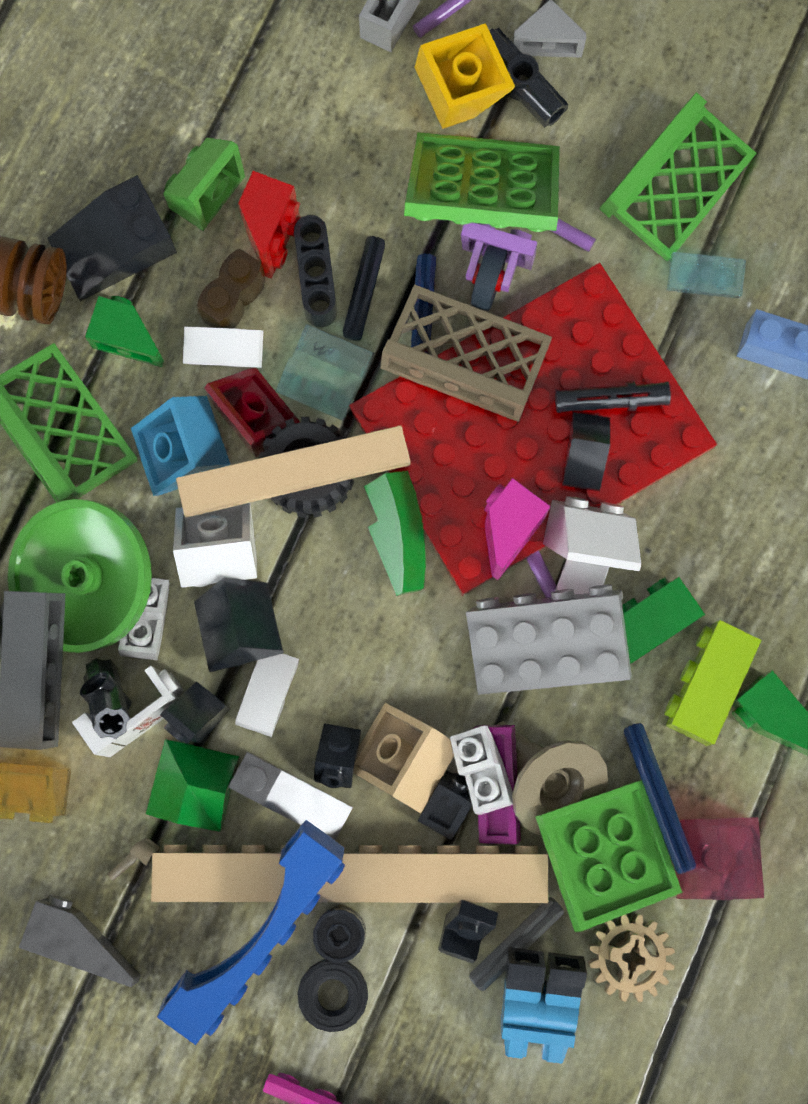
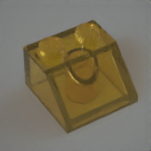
M0 763V819L14 820L15 812L30 814L29 821L53 823V816H65L71 770Z

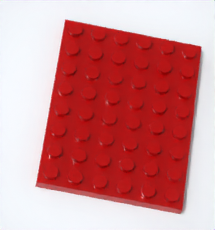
M600 262L503 317L552 337L519 422L401 376L349 405L350 411L364 434L402 426L410 465L387 470V472L408 471L416 492L424 533L462 596L494 578L491 574L484 525L487 512L484 509L488 504L486 503L487 499L499 484L506 487L513 478L549 506H551L552 500L565 502L566 496L588 500V506L601 508L602 502L619 505L718 445ZM491 327L482 330L488 345L505 340L502 331L497 328ZM475 334L459 342L464 354L482 348ZM528 340L516 344L523 359L538 354L541 345ZM453 346L437 355L438 358L446 361L458 357ZM510 347L493 352L499 367L516 362ZM486 355L468 361L474 372L484 374L492 371ZM533 364L527 366L529 371H531ZM520 369L504 374L508 385L521 390L524 389L526 380ZM626 381H635V384L664 383L668 381L670 385L671 400L670 405L643 406L637 407L636 411H627V408L556 413L555 389L626 385ZM647 394L621 395V396H616V397H617V398L641 397V396H647ZM608 397L577 398L578 401L608 399ZM573 412L610 417V449L600 491L562 486ZM550 509L542 524L506 570L547 547L543 544Z

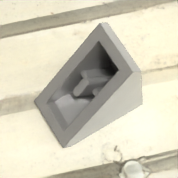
M549 0L514 31L513 44L523 54L530 56L582 58L586 42V32L553 0Z

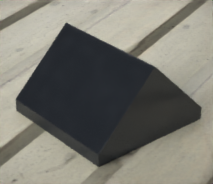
M223 578L194 601L210 673L284 653L269 587L266 582Z

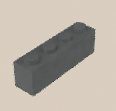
M4 591V601L1 606L3 628L2 640L0 642V747L30 750L58 747L66 593Z

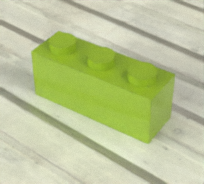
M721 620L713 623L711 627L705 626L696 642V646L701 648L695 662L689 660L681 674L680 680L685 682L679 696L673 694L667 704L664 715L669 718L665 726L705 746L714 745L762 640Z

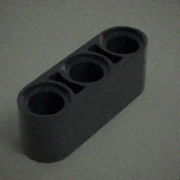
M306 215L301 217L294 226L302 303L307 321L315 327L323 328L333 323L337 316L326 224L320 217ZM308 233L320 235L319 239L313 242L303 240V237ZM315 266L325 270L324 273L317 277L308 275L307 271ZM317 301H325L329 304L328 308L321 312L312 310L311 306Z

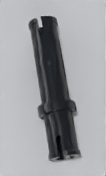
M626 381V385L555 389L556 413L627 408V411H636L637 407L667 406L670 405L671 400L668 381L648 384H635V381ZM647 394V396H641V397H627V398H617V397H616V396H621V395ZM608 397V399L577 400V398Z

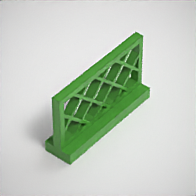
M697 92L684 105L599 208L608 218L614 215L666 261L672 258L757 154L704 107L707 101ZM700 120L712 129L713 141H696L695 126ZM688 136V137H689V142H688V143H682V142L686 139V137ZM732 147L743 158L737 165L724 166L722 148ZM714 148L716 166L699 167L697 149ZM676 150H690L692 167L675 168L673 153ZM667 162V169H661ZM725 172H731V173L728 175V177L725 179V174H724V173H725ZM717 173L718 189L716 191L702 192L700 174ZM693 174L694 192L678 193L676 175ZM654 176H668L670 194L653 195L652 178ZM645 188L646 195L638 196ZM710 198L705 203V205H703V199ZM695 199L696 216L694 218H680L678 200ZM671 201L673 219L656 220L654 202ZM647 202L648 220L637 221L626 210L632 203ZM674 225L675 241L669 248L658 239L657 226ZM681 225H687L682 232Z
M55 343L0 375V425L56 503L80 498L137 462L136 455ZM54 357L60 366L58 378L37 375L39 365ZM64 373L67 375L70 381L63 380ZM14 379L29 381L26 398L10 395L4 385ZM35 382L56 386L52 402L32 399ZM61 387L75 389L80 393L78 407L58 404ZM85 402L88 404L90 409L84 408ZM17 404L24 405L23 411L20 410ZM30 406L50 410L47 426L30 424L27 419ZM56 411L76 414L73 431L52 428ZM82 416L98 418L101 422L99 436L78 432ZM105 431L108 432L111 438L104 437ZM38 433L45 434L43 440L40 438ZM50 435L71 438L67 456L50 452L48 449ZM76 440L97 443L94 460L73 457ZM103 444L119 447L125 456L114 464L99 462ZM58 461L65 463V468H64V470H63V468L60 466V464L58 463ZM71 464L92 467L90 479L75 487L68 477ZM97 469H103V471L96 475Z

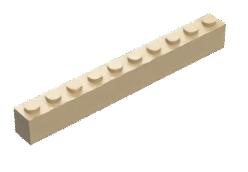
M166 844L164 845L163 852L152 853L151 902H276L285 876V868L279 864L281 852H265V845H242V852H226V845L218 844L203 845V852H187V845ZM359 845V853H344L342 863L345 864V867L333 884L326 882L318 892L321 895L318 902L459 903L461 900H465L470 903H548V854L538 853V846L515 845V853H499L498 845H476V853H460V845H437V853H421V845H398V853H382V845Z

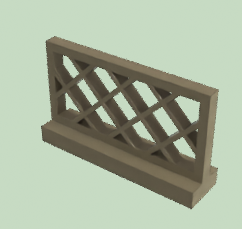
M414 284L390 340H387L383 349L381 369L519 422L552 337ZM417 299L433 304L436 313L419 319L414 309ZM460 314L467 317L471 326L454 332L447 318ZM411 316L412 322L407 323L409 317ZM440 320L447 335L430 341L423 326ZM491 327L497 328L502 331L505 340L488 345L482 330ZM417 329L423 341V344L414 347L399 343L403 333ZM475 333L482 348L464 354L458 339ZM528 340L541 345L538 354L523 359L516 344ZM451 342L458 357L448 361L438 358L434 348ZM510 347L516 362L499 367L493 352ZM486 355L492 371L484 374L474 372L468 361ZM533 364L531 371H529L527 366ZM520 369L526 380L524 389L521 390L508 385L504 374Z

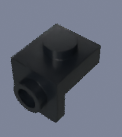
M324 723L315 759L314 781L316 783H322L329 788L352 787L354 767L361 739L360 729Z

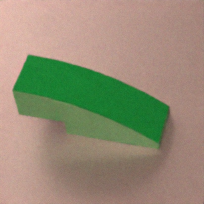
M408 471L385 473L364 486L378 519L377 522L368 526V529L395 594L400 596L424 589L426 570L425 537L416 492Z

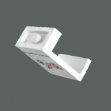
M153 666L145 669V672L162 697L132 717L127 722V732L117 739L112 737L100 738L93 729L91 716L88 713H84L72 722L94 755L113 756L164 719L160 714L184 692L183 687L172 673L169 674L166 669L160 671Z

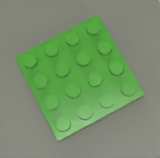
M417 132L404 216L414 217L421 221L432 219L450 220L461 225L481 223L489 224L495 228L511 226L527 228L534 232L556 231L559 202L560 146Z

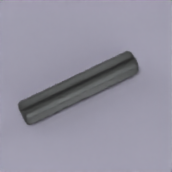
M549 897L548 903H542L470 973V980L479 990H486L506 970L508 947L528 949L563 915L564 910L554 898Z

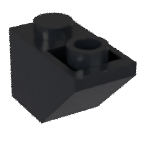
M196 681L165 708L160 716L168 722L164 729L177 740L186 744L190 741L201 744L231 708Z

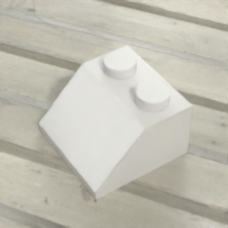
M566 496L565 502L552 500L543 541L545 546L567 560L640 571L641 557L636 519L623 513V506L602 502L601 508L588 506V500Z
M251 503L190 517L184 516L183 508H176L173 552L181 588L190 586L204 587L209 584L218 583L223 578L241 580L257 578V555Z

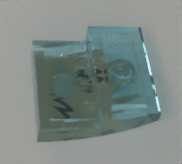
M306 324L293 357H289L275 392L340 420H344L349 411V405L353 403L375 353Z

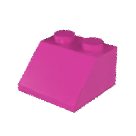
M513 478L506 487L499 484L487 499L486 503L488 504L484 509L487 512L484 525L491 574L496 580L500 579L533 536L551 507Z

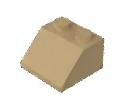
M385 703L358 748L354 774L421 813L454 757L451 741L433 727Z

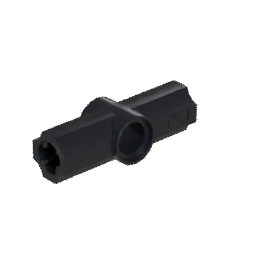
M492 28L489 30L515 85L514 89L507 95L514 100L520 101L544 128L552 126L568 109L569 104L539 72V65L532 56L523 54L500 28ZM516 75H524V76L528 77L529 79H527V80H518V79L515 78L514 76H516Z
M95 658L86 664V674L83 677L84 684L79 694L89 705L92 726L100 738L112 737L117 739L127 732L126 726L130 719L128 710L131 707L132 701L123 691L118 668L111 659L100 660Z

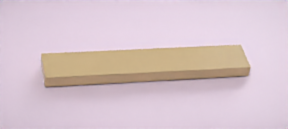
M397 426L176 478L184 516L190 517L410 465V458L402 426Z

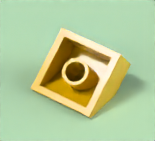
M486 23L420 45L414 68L442 129L477 117L515 87Z

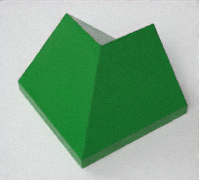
M165 739L146 815L176 824L221 832L232 790L229 788V785L236 774L240 756Z

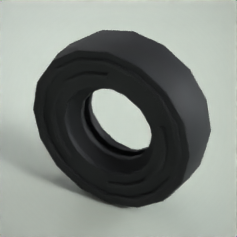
M326 959L312 965L301 978L297 992L299 1008L305 1020L316 1029L326 1032L344 1031L356 1024L365 1012L368 1001L367 982L361 971L349 961L332 963ZM331 979L339 980L345 984L349 996L344 1007L334 1011L325 1009L318 1000L319 987L322 983Z

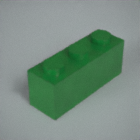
M664 577L646 589L650 596L639 603L635 598H632L622 605L630 664L706 615L680 577H677L670 583Z

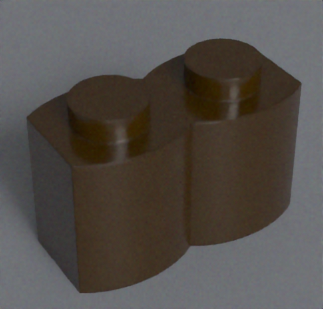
M240 248L232 252L224 260L219 271V277L204 288L198 299L197 308L204 323L212 328L234 329L239 324L244 314L245 306L252 303L264 287L265 276L259 260Z

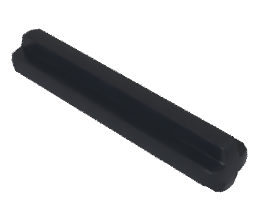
M368 236L366 238L342 331L343 337L349 340L360 341L363 336L385 249V240L380 237Z

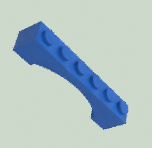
M306 819L282 849L279 864L285 868L284 883L272 911L260 929L238 951L219 964L196 974L186 970L163 999L157 1018L195 1045L205 1033L211 1036L221 1024L224 1015L221 1013L230 1003L235 1006L245 994L248 985L245 983L254 973L259 976L267 967L272 958V955L269 953L275 945L279 943L283 946L291 937L296 928L294 922L301 913L308 915L320 899L321 895L318 892L326 882L333 884L340 876L345 867V864L342 863L344 847Z

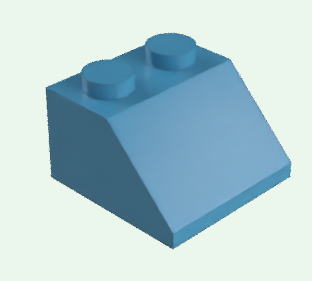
M207 396L172 397L131 428L153 496L177 490L176 478L230 465Z

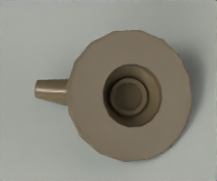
M502 721V722L498 723L497 725H508V724H507L506 722ZM515 730L517 769L520 773L512 793L513 810L524 828L542 836L535 816L606 791L608 785L607 765L596 749L583 741L564 740L544 748Z

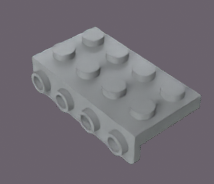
M611 584L589 587V593L574 595V589H562L552 591L550 598L537 599L536 593H527L513 596L514 602L499 603V598L497 597L477 600V606L468 610L466 617L478 695L630 680L632 673L621 601L623 599L622 590H613Z

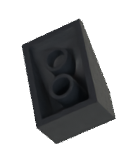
M138 175L104 191L47 238L51 247L63 249L66 256V276L80 301L177 253L172 239Z

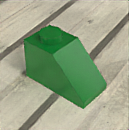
M98 296L85 335L91 347L96 350L162 367L164 360L132 302L120 296H111V299Z

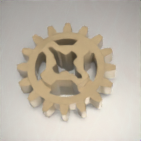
M636 913L632 922H629L627 915L619 917V924L615 925L611 920L605 922L608 929L605 933L596 929L593 932L599 939L598 945H588L587 949L596 954V958L588 961V966L590 968H599V972L596 973L593 979L597 984L607 981L604 991L608 995L613 994L618 989L621 1001L626 1002L629 993H633L636 1001L643 1002V991L647 990L655 997L658 995L657 989L654 986L657 982L668 985L669 981L663 976L664 970H674L675 966L666 961V956L672 955L675 951L672 947L663 946V942L669 937L666 932L654 933L658 924L654 920H650L643 926V915ZM627 931L625 932L624 939L615 945L609 944L617 934ZM644 934L652 941L656 955L649 953L645 948ZM633 947V951L639 954L638 962L632 961L630 967H628V963L622 959L623 953H630ZM605 959L614 962L617 966L618 981L609 973ZM647 970L652 971L646 979L637 983L639 975Z

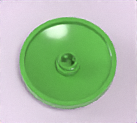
M72 499L57 502L44 508L26 523L11 551L8 565L9 591L66 593L63 651L65 652L96 651L121 640L139 621L150 595L152 579L151 562L141 534L123 513L101 502Z

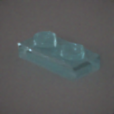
M673 252L670 258L667 291L739 299L743 292L746 260Z

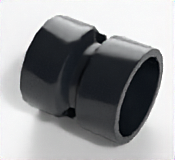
M336 906L328 909L318 919L313 930V943L316 951L324 959L332 963H344L352 960L361 951L366 938V926L363 918L356 910L347 906Z

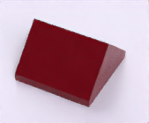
M250 368L207 383L204 387L210 402L255 458L260 455V452H264L263 443L266 437L272 439L273 429L277 426L281 430L287 427L285 421L292 418L294 424L300 423L299 419L257 368Z

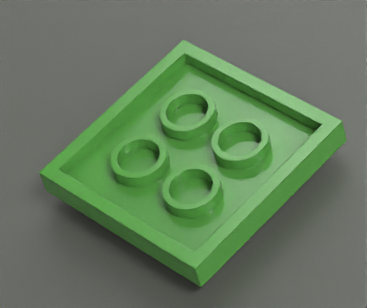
M642 780L535 816L574 932L584 931L683 893Z

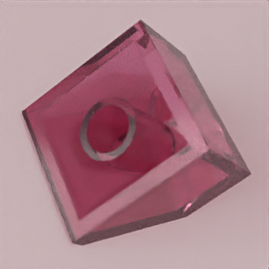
M758 817L679 820L694 857L696 868L683 874H678L675 871L683 892L676 895V899L733 900L764 898Z

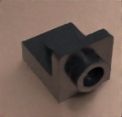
M446 770L422 811L418 822L452 840L472 806L465 776Z
M461 900L445 916L438 950L446 955L474 963L478 958L481 940L496 927L498 912Z

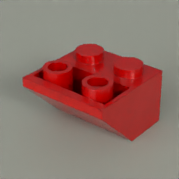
M252 171L238 204L246 233L257 259L262 264L264 275L272 279L276 268L282 269L287 259L288 249L286 245L290 236L294 237V226L301 218L299 216L300 202L297 201L293 185Z

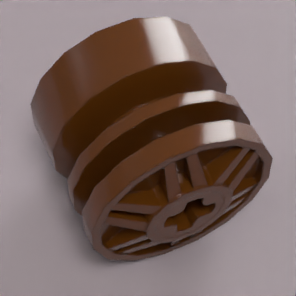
M0 236V315L13 316L18 311L22 320L32 321L35 319L37 323L41 324L52 323L60 309L66 283L67 265L63 249L51 246L46 249L45 245L34 243L28 250L25 241Z

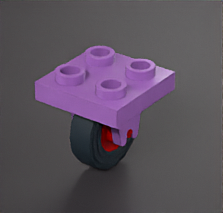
M469 223L463 226L461 232L462 250L472 252L466 273V280L472 281V284H474L471 297L472 307L489 311L496 292L501 290L509 291L516 266L528 270L532 269L537 249V242L531 240L532 235L516 229H511L510 233L496 230L495 227L489 224ZM505 263H508L507 269L504 271Z

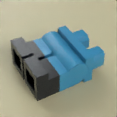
M508 947L501 1013V1036L504 1039L505 1055L507 1057L520 1059L526 1057L528 1042L542 1044V1059L552 1063H563L568 1047L574 1048L582 990L585 988L587 969L583 956L548 952L547 966H545L543 951ZM521 960H527V961H530L531 963H529V962H521ZM560 965H567V966H570L571 968H569V967H561ZM542 983H544L543 994H541Z

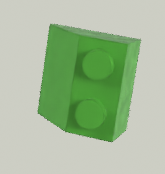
M206 138L200 147L195 146L188 154L186 164L178 174H173L165 185L163 195L168 208L204 231L246 177L238 145L229 140Z

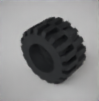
M309 416L301 417L300 423L294 424L292 418L285 421L287 427L281 430L277 426L272 430V439L266 437L263 443L264 452H260L259 459L346 439L345 435H340L339 428L332 424L328 427L324 419L317 418L316 422H310ZM348 479L271 497V500L276 505L282 506L283 511L289 514L296 512L298 517L306 518V514H313L314 518L322 516V511L327 509L329 513L334 511L339 501L343 504L347 499L348 490H352L354 480Z

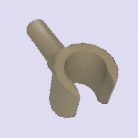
M148 838L136 842L126 858L110 870L107 875L111 880H115L133 865L137 859L147 866L152 861V853L159 852L160 847Z

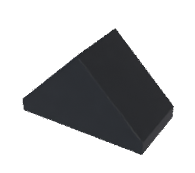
M573 412L562 486L600 491L610 449V417Z

